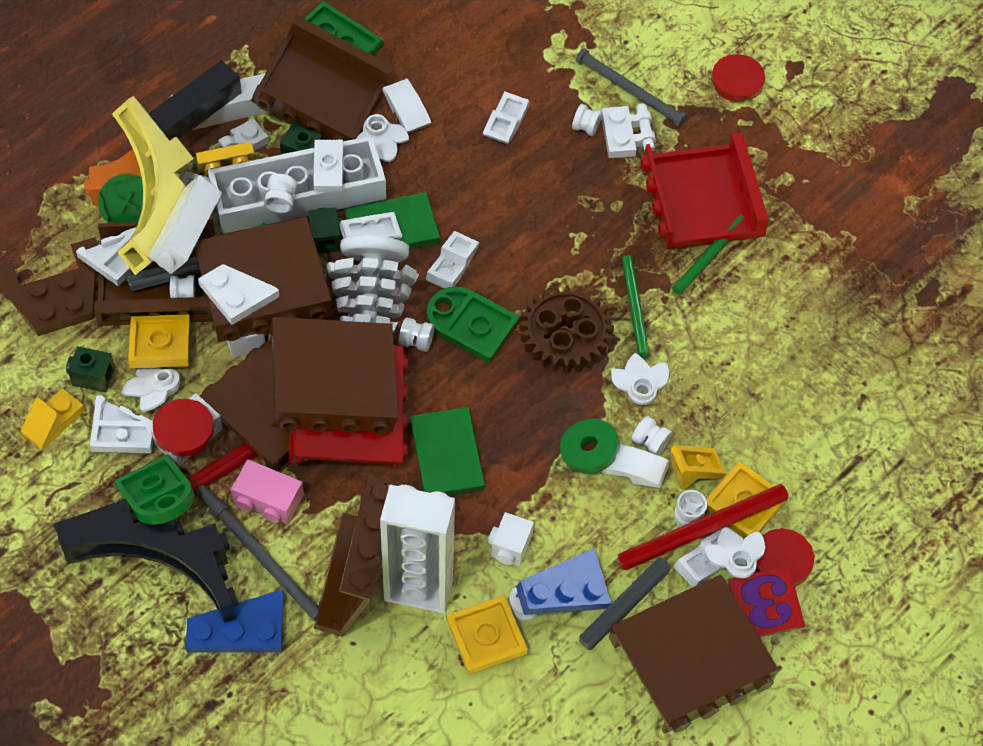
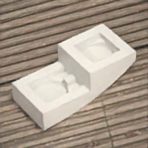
M408 79L382 88L392 113H396L401 126L405 128L408 134L430 126L432 122Z
M504 91L496 111H492L483 131V136L509 144L530 106V101Z
M454 231L442 246L439 258L428 270L426 280L442 288L455 287L472 260L479 242Z
M620 444V449L615 456L616 459L613 464L601 472L629 477L632 484L660 488L670 463L667 459L653 453Z
M722 529L703 539L698 548L684 555L675 563L674 568L692 587L707 581L723 569V567L712 564L706 557L704 547L707 545H717L718 536Z

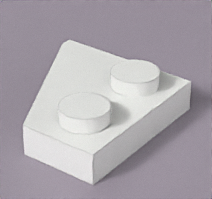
M136 228L126 230L118 236L102 239L101 245L85 250L84 247L76 250L77 257L119 286L127 279V275L133 272L117 252L129 241Z
M224 264L198 278L200 287L231 325L280 297L279 290L276 287Z
M96 395L90 440L91 452L152 453L153 438L151 430L153 429V421L142 415H135L131 410L123 406L119 408L107 402L105 397Z

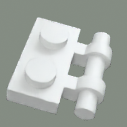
M638 104L636 106L637 114L630 115L628 106L601 109L608 158L636 156V147H644L645 152L646 144H650L652 153L655 151L654 143L656 142L655 132L651 130L652 117L651 113L647 110L646 104ZM640 127L641 133L633 134V128Z

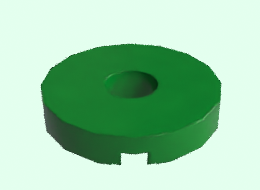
M586 419L576 422L566 430L560 442V451L565 464L575 472L576 470L583 471L584 474H594L608 468L615 461V456L620 449L616 430L609 423L601 419ZM591 442L597 443L593 450H583L586 444Z

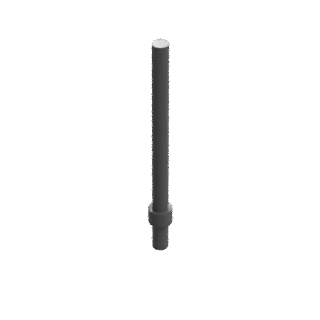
M205 485L198 487L195 493L209 507L208 512L217 521L221 520L299 606L315 621L318 606L230 513V507L222 499L218 500Z

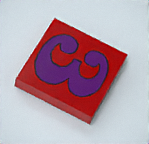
M789 566L754 573L748 578L735 577L728 579L729 589L759 638L805 627Z

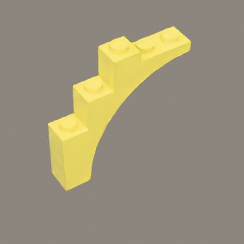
M132 96L114 111L112 115L124 130L135 152L142 177L143 206L138 226L129 241L117 252L136 275L153 262L148 255L183 189L186 187L176 173L194 158L177 137L169 141L137 99Z

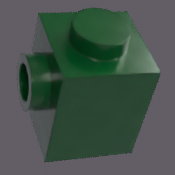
M292 123L280 142L281 154L314 148L315 140H322V135Z
M336 207L318 208L308 211L309 226L317 253L341 251L340 235L342 233L339 224L343 218H338Z
M77 346L74 356H70L66 364V373L69 374L72 386L107 392L115 370L112 354Z

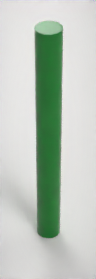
M740 214L727 231H731L744 216ZM727 239L714 241L672 287L673 291L681 295L729 241Z
M626 255L621 260L637 353L640 357L646 358L650 354L633 257Z

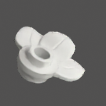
M374 114L367 118L363 124V132L356 138L372 136L379 159L384 162L393 161L397 156V144L409 140L408 133L404 127L398 124H390L384 116Z
M635 353L628 360L625 370L612 369L611 378L613 384L618 389L628 393L631 401L639 405H647L654 401L657 390L667 384L669 368L665 362L650 368L645 360ZM643 390L647 394H640L637 391Z
M160 367L139 368L136 370L137 377L127 381L122 389V394L124 396L141 397V411H150L162 405L166 401L167 396H171L178 391L180 376L174 369L162 370Z
M725 527L718 536L717 545H707L704 547L706 557L712 564L726 568L727 572L733 577L748 578L756 570V561L764 555L765 542L760 532H754L743 540L734 531Z

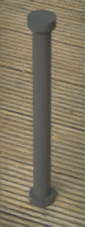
M583 48L576 57L577 63L580 65L584 63L672 120L676 127L681 128L686 122L688 114L683 111L681 113L591 56L587 49Z

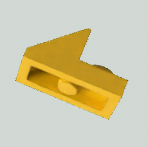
M63 388L47 403L37 397L21 428V434L43 451L85 411L84 405Z
M682 445L671 447V466L682 490H685L697 479L719 480L726 474L715 448Z

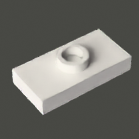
M315 140L314 192H342L343 140Z
M394 212L342 220L339 224L343 239L357 235L383 236L397 240L402 238Z

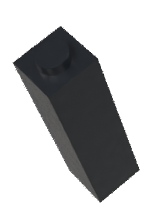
M221 60L148 114L169 141L174 137L181 139L242 93L240 76Z

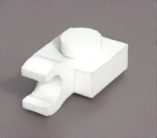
M251 119L230 130L231 136L227 135L218 140L222 148L252 142L253 150L255 151L269 143V136L254 119Z

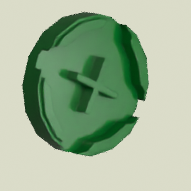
M131 173L118 174L109 178L102 186L98 196V206L105 221L108 223L113 221L119 223L139 221L143 206L142 177Z

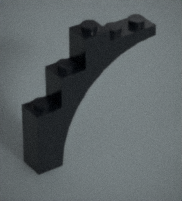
M126 499L54 524L67 564L90 558L109 556L136 557L161 563L184 574L197 584L215 604L224 623L236 619L233 607L239 604L233 587L227 589L224 581L229 580L224 565L228 564L226 552L231 549L226 534H219L215 523L186 534L180 521L174 522L172 520L155 525L145 524L136 518L132 510H129Z

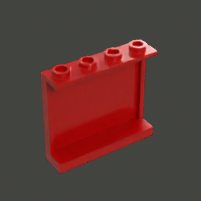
M742 132L731 134L729 145L652 154L650 144H646L644 156L640 157L642 172L647 173V192L652 194L654 199L652 200L653 215L659 218L660 239L664 238L667 249L711 244L719 239L734 241L765 237L769 218ZM740 214L744 216L731 231H727Z
M394 345L398 419L393 432L385 434H375L370 431L346 433L342 430L317 432L311 429L296 428L290 430L289 463H302L304 459L391 464V469H396L403 463L407 456V444L403 442V431L407 428V414L403 413V402H406L407 385L403 384V374L406 373L408 365L407 356H403V346Z

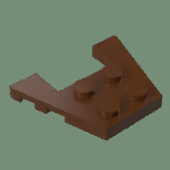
M96 237L71 244L78 266L77 269L24 285H19L12 262L0 265V290L2 294L15 306L17 312L37 336L94 319L95 278L97 271L79 259L76 250L81 247L87 250L98 246Z

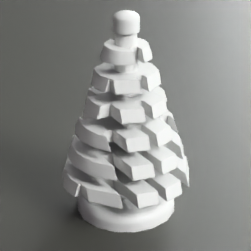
M357 235L342 239L340 244L341 253L348 257V259L336 260L335 263L329 262L327 264L328 274L334 279L331 282L333 292L339 297L336 299L338 312H348V316H341L340 321L392 324L394 333L398 322H391L390 318L395 319L402 315L404 310L403 302L407 301L411 294V287L409 286L414 285L419 276L416 273L417 271L408 265H405L401 271L397 270L398 262L408 258L409 245L394 238L372 235ZM354 260L361 261L358 265H353Z

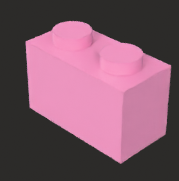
M251 460L246 461L231 488L233 503L238 508L246 512L255 511L262 514L270 522H281L286 525L291 521L304 496L302 481Z

